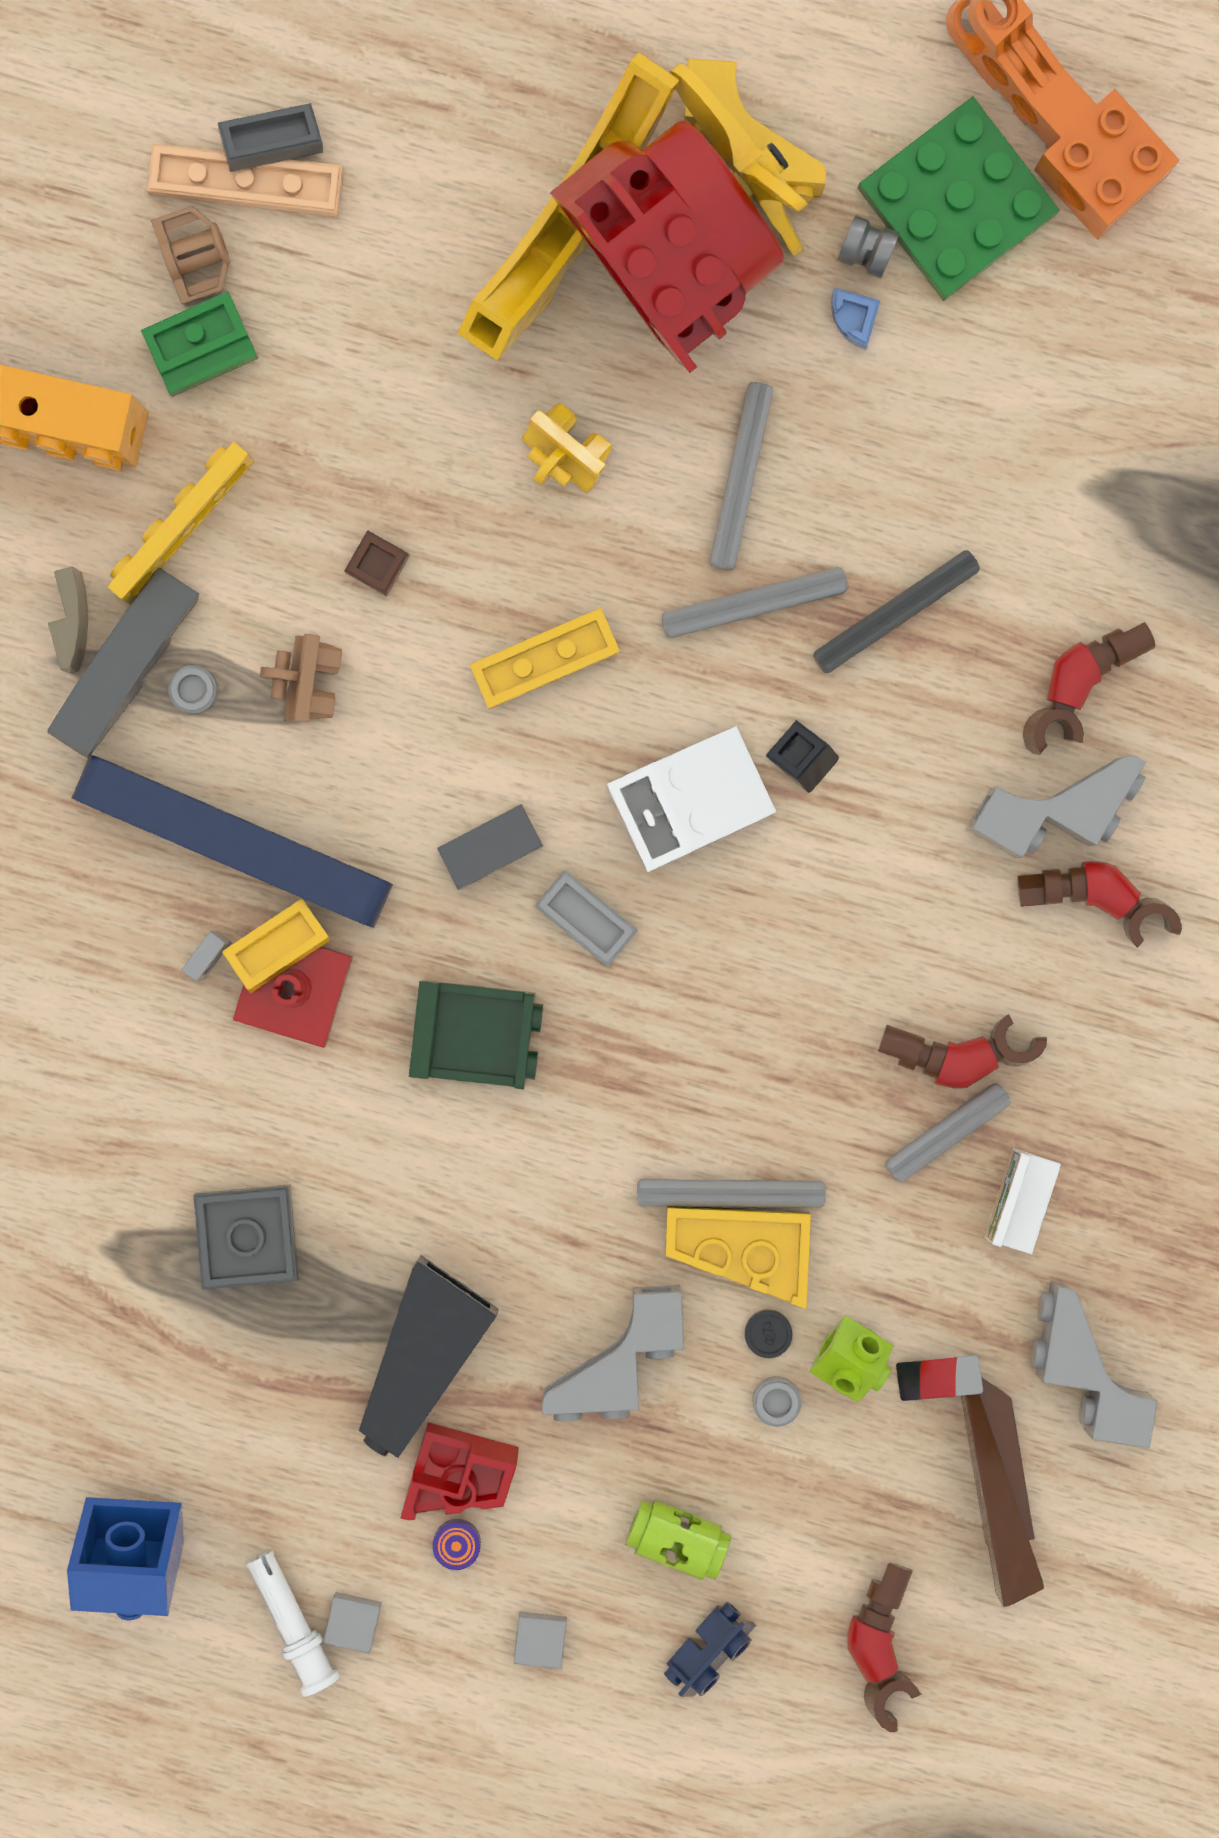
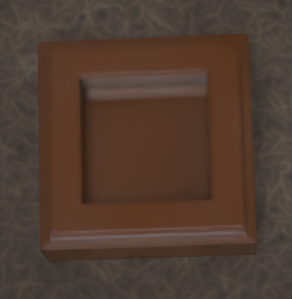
M367 530L344 572L387 597L410 554Z

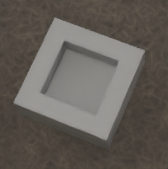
M210 931L181 971L196 982L203 981L223 955L222 951L228 948L232 942L219 932Z
M335 1592L323 1643L370 1654L382 1602Z
M520 1611L514 1664L561 1669L567 1617Z

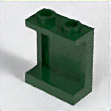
M428 980L419 981L409 1077L429 1079L431 1077L511 1086L514 1089L524 1090L526 1079L535 1080L538 1051H529L531 1032L541 1031L543 1004L534 1003L536 994L534 992Z

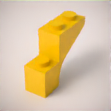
M689 58L688 67L708 86L722 105L736 117L756 146L762 150L764 147L767 148L769 143H773L781 152L789 166L785 170L782 168L783 172L780 173L787 184L807 202L812 201L814 196L822 197L826 184V169L824 165L749 115L740 100L737 90V62ZM685 105L684 121L691 123L706 139H709Z

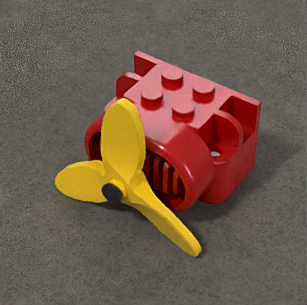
M679 63L669 72L680 80L676 91L692 116L706 133L711 144L695 126L688 121L681 120L676 122L643 150L628 141H616L608 145L552 190L550 194L658 342L691 373L697 366L688 354L712 334L719 340L727 335L723 326L743 308L746 294L784 263L785 255L779 241L750 197L754 199L773 227L779 232L794 257L803 251L804 247L782 203L798 213L809 204L780 175L783 172L782 168L785 170L789 166L773 143H769L767 148L764 147L760 150L736 117L722 105L708 86L689 67Z

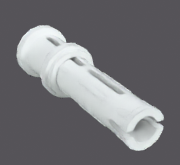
M273 1549L258 1555V1559L252 1558L245 1565L249 1569L285 1643L281 1647L283 1650L282 1655L285 1660L291 1661L302 1684L299 1691L302 1697H307L332 1685L341 1676L337 1669L331 1668L320 1645L323 1641L321 1634L317 1633L315 1629L310 1630L274 1556Z

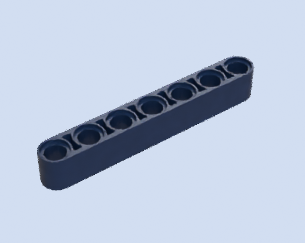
M92 754L87 760L72 795V799L372 928H375L393 886L392 883Z

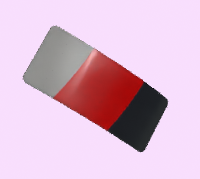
M977 1355L896 1364L902 1401L974 1395L983 1392Z

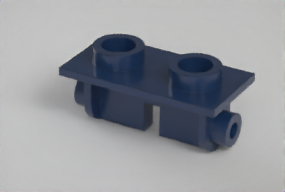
M726 1602L722 1607L717 1605L695 1630L707 1643L703 1650L692 1638H688L673 1657L668 1660L667 1665L669 1668L664 1672V1675L675 1686H679L681 1682L685 1684L678 1693L681 1697H693L696 1694L703 1696L719 1680L720 1675L717 1670L729 1657L732 1661L735 1660L750 1645L752 1639L748 1635L757 1625L754 1622L741 1621L738 1623L736 1620L741 1614L731 1603Z

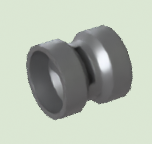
M855 215L837 261L848 266L857 263L864 266L868 274L882 278L900 233L887 227L878 230L871 227L869 220Z

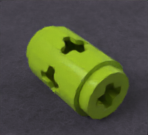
M641 1500L630 1526L625 1545L634 1548L635 1555L700 1580H703L705 1576L715 1580L726 1557L731 1535L721 1531L722 1525L658 1500H654L652 1504ZM680 1517L689 1519V1529H684L680 1526ZM667 1550L676 1553V1563L667 1560Z

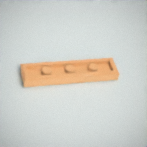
M152 143L147 192L153 196L339 217L344 169L342 165L290 159L230 172L223 151Z

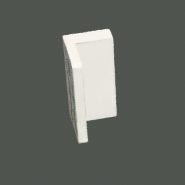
M1013 1148L984 1236L989 1243L998 1247L1002 1245L1032 1255L1061 1164Z

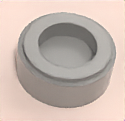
M190 665L180 668L173 674L169 682L168 691L171 701L178 709L189 714H201L208 711L215 704L218 697V684L215 677L209 671L200 666Z
M773 1376L764 1379L757 1385L753 1393V1406L756 1415L762 1422L770 1426L780 1427L791 1423L797 1417L801 1408V1398L796 1386L790 1380L780 1376Z

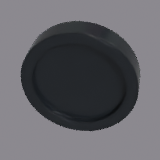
M770 1309L761 1310L752 1315L745 1327V1340L750 1350L756 1355L763 1358H775L782 1355L789 1348L792 1341V1328L788 1319L780 1312Z

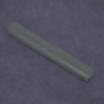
M965 550L817 649L813 657L819 668L824 673H830L977 574L980 570L977 560L970 551Z

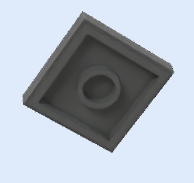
M290 1184L201 1192L193 1195L202 1290L292 1282L299 1279Z

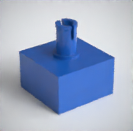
M86 1497L67 1568L71 1611L116 1613L119 1618L127 1621L138 1619L142 1615L168 1616L184 1544L182 1503Z

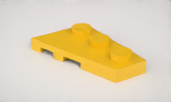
M667 1206L665 1256L719 1277L728 1278L753 1290L772 1295L807 1310L810 1212Z

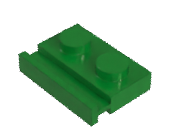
M228 291L141 330L171 397L259 359Z

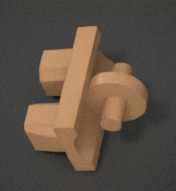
M304 634V636H295L291 670H289L291 652L277 650L275 668L261 667L260 677L273 680L271 698L285 700L287 682H289L284 721L301 723L309 722V719L333 717L335 693L313 690L315 672L332 675L338 674L342 649L320 642V636Z

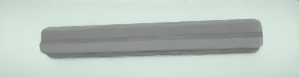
M750 382L747 387L712 549L710 564L722 570H733L736 565L771 403L773 388L760 382Z
M836 567L667 611L662 614L661 618L663 629L668 638H674L843 594L847 590V580L843 569Z
M641 1179L637 1184V1202L641 1206L821 1208L824 1206L826 1198L825 1185L821 1181Z

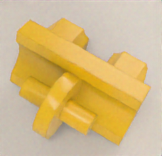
M558 403L545 414L538 410L530 419V425L521 440L532 448L527 457L540 467L533 478L537 484L542 486L552 477L563 487L572 481L588 494L596 485L606 466L604 462L612 449V445L601 435L591 433L582 445L570 436L569 433L575 427L578 420L575 414L562 403Z

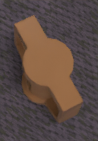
M194 206L151 220L165 264L181 304L224 289L230 258L220 229L215 222L210 221ZM199 219L211 228L170 242L167 230ZM211 244L214 245L213 249L185 259L179 258L180 255ZM223 261L220 276L188 287L186 286L183 275Z

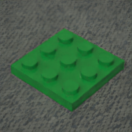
M973 96L862 180L857 187L886 227L900 233L897 241L943 301L1042 227L1060 211Z

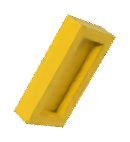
M300 899L223 950L222 953L251 994L329 942L330 939L304 900Z

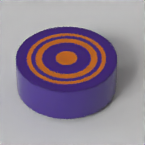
M452 1519L446 1521L435 1533L433 1553L436 1560L447 1569L462 1570L468 1568L476 1561L480 1552V1534L476 1527L466 1520Z

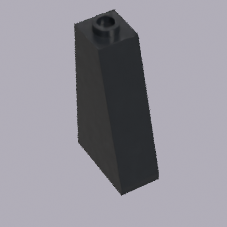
M420 1255L412 1268L359 1428V1432L365 1435L364 1443L382 1456H387L390 1452L399 1458L497 1317L499 1308L422 1255Z

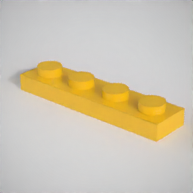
M234 441L227 449L224 446L218 448L206 462L205 469L208 471L196 485L192 482L188 483L175 497L173 504L176 508L166 520L157 519L142 536V541L145 544L133 557L129 554L116 564L110 574L113 580L107 587L121 600L130 605L157 569L164 567L252 466L254 460Z

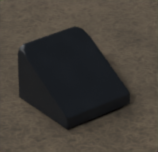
M797 720L766 754V757L808 793L813 791L839 760V756L829 744Z

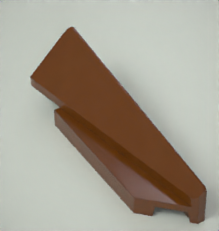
M981 1377L983 1392L981 1394L961 1396L995 1592L1002 1606L1007 1607L1043 1590L1044 1584L1029 1540H1033L1035 1537L1012 1399L1000 1388Z

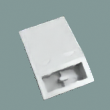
M737 726L607 784L609 793L647 873L776 813Z

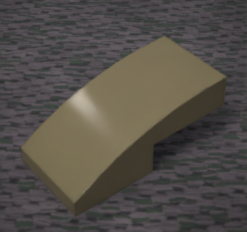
M73 566L54 571L66 618L48 623L60 670L70 674L80 671L88 633V604L83 575L81 571Z

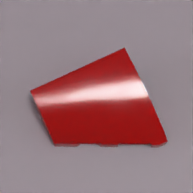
M428 1422L400 1518L408 1521L415 1520L416 1513L441 1509L445 1510L446 1515L462 1513V1511L470 1507H479L483 1510L504 1507L517 1466L519 1447Z

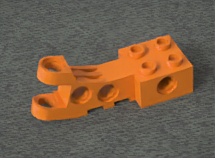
M990 0L955 1L948 9L946 16V27L950 37L985 82L993 90L997 89L1014 108L1013 112L1025 125L1029 124L1046 143L1047 151L1040 158L1034 171L1098 240L1160 184L1180 160L1116 89L1111 91L1098 104L1088 96L1063 68L1033 26V13L1023 0H1002L1007 7L1006 18H1003ZM967 6H969V21L977 34L968 33L961 24V15Z

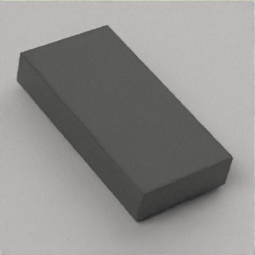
M311 103L218 122L219 134L230 172L323 153V143Z

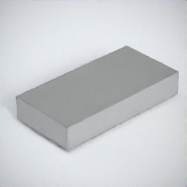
M566 870L560 874L535 905L538 910L607 967L638 931Z

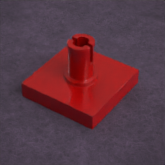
M320 947L251 994L243 984L233 1021L325 1048L353 956Z

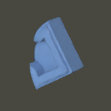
M834 288L831 310L837 328L849 342L866 350L880 300Z

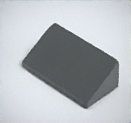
M521 804L437 849L458 890H461L543 847V844Z

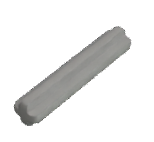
M999 1084L990 1085L890 1157L885 1163L886 1168L899 1183L904 1182L1007 1108L1011 1103L1008 1094Z

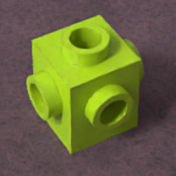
M845 1315L824 1338L809 1372L832 1386L837 1392L848 1396L858 1403L871 1388L877 1392L886 1382L892 1370V1367L886 1363L894 1345Z

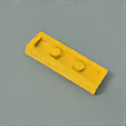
M598 608L469 665L490 710L620 653V650L602 608Z

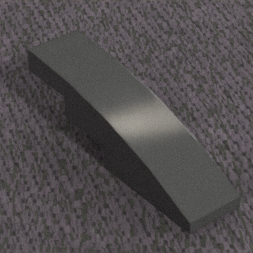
M158 568L120 619L49 726L48 734L88 759L141 690L143 679L170 645L171 636L198 602L199 593L161 568Z

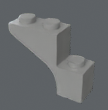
M1133 755L1115 759L1046 800L1023 799L1004 791L998 786L990 788L967 830L1014 858L1023 857L1026 851L1033 854L1037 850L1047 832L1045 828L1041 827L1044 820L1087 846L1097 845L1100 839L1107 842L1120 823L1121 818L1115 814L1124 799L1131 801L1145 780V776L1141 775L1140 772L1146 762Z
M1051 1281L1049 1293L1043 1292L1040 1297L1038 1319L1039 1321H1044L1041 1340L1035 1339L1033 1342L1031 1367L1036 1368V1375L1043 1383L1090 1390V1396L1084 1395L1082 1398L1079 1421L1080 1424H1085L1084 1430L1092 1439L1150 1448L1157 1400L1148 1392L1126 1388L1109 1378L1101 1361L1078 1295L1066 1284Z
M680 1285L633 1288L632 1315L622 1337L609 1348L549 1384L543 1394V1415L553 1414V1420L564 1422L582 1419V1413L601 1412V1418L620 1419L629 1417V1410H639L636 1352H646V1358L666 1359L674 1357V1350H684Z

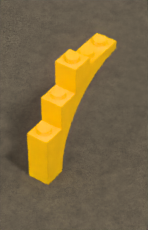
M639 52L627 66L596 127L562 182L604 148L616 141L634 143L642 150L647 147L680 80ZM551 197L514 251L489 282L473 298L457 334L497 361L550 304L565 271L588 247L585 240L553 197Z

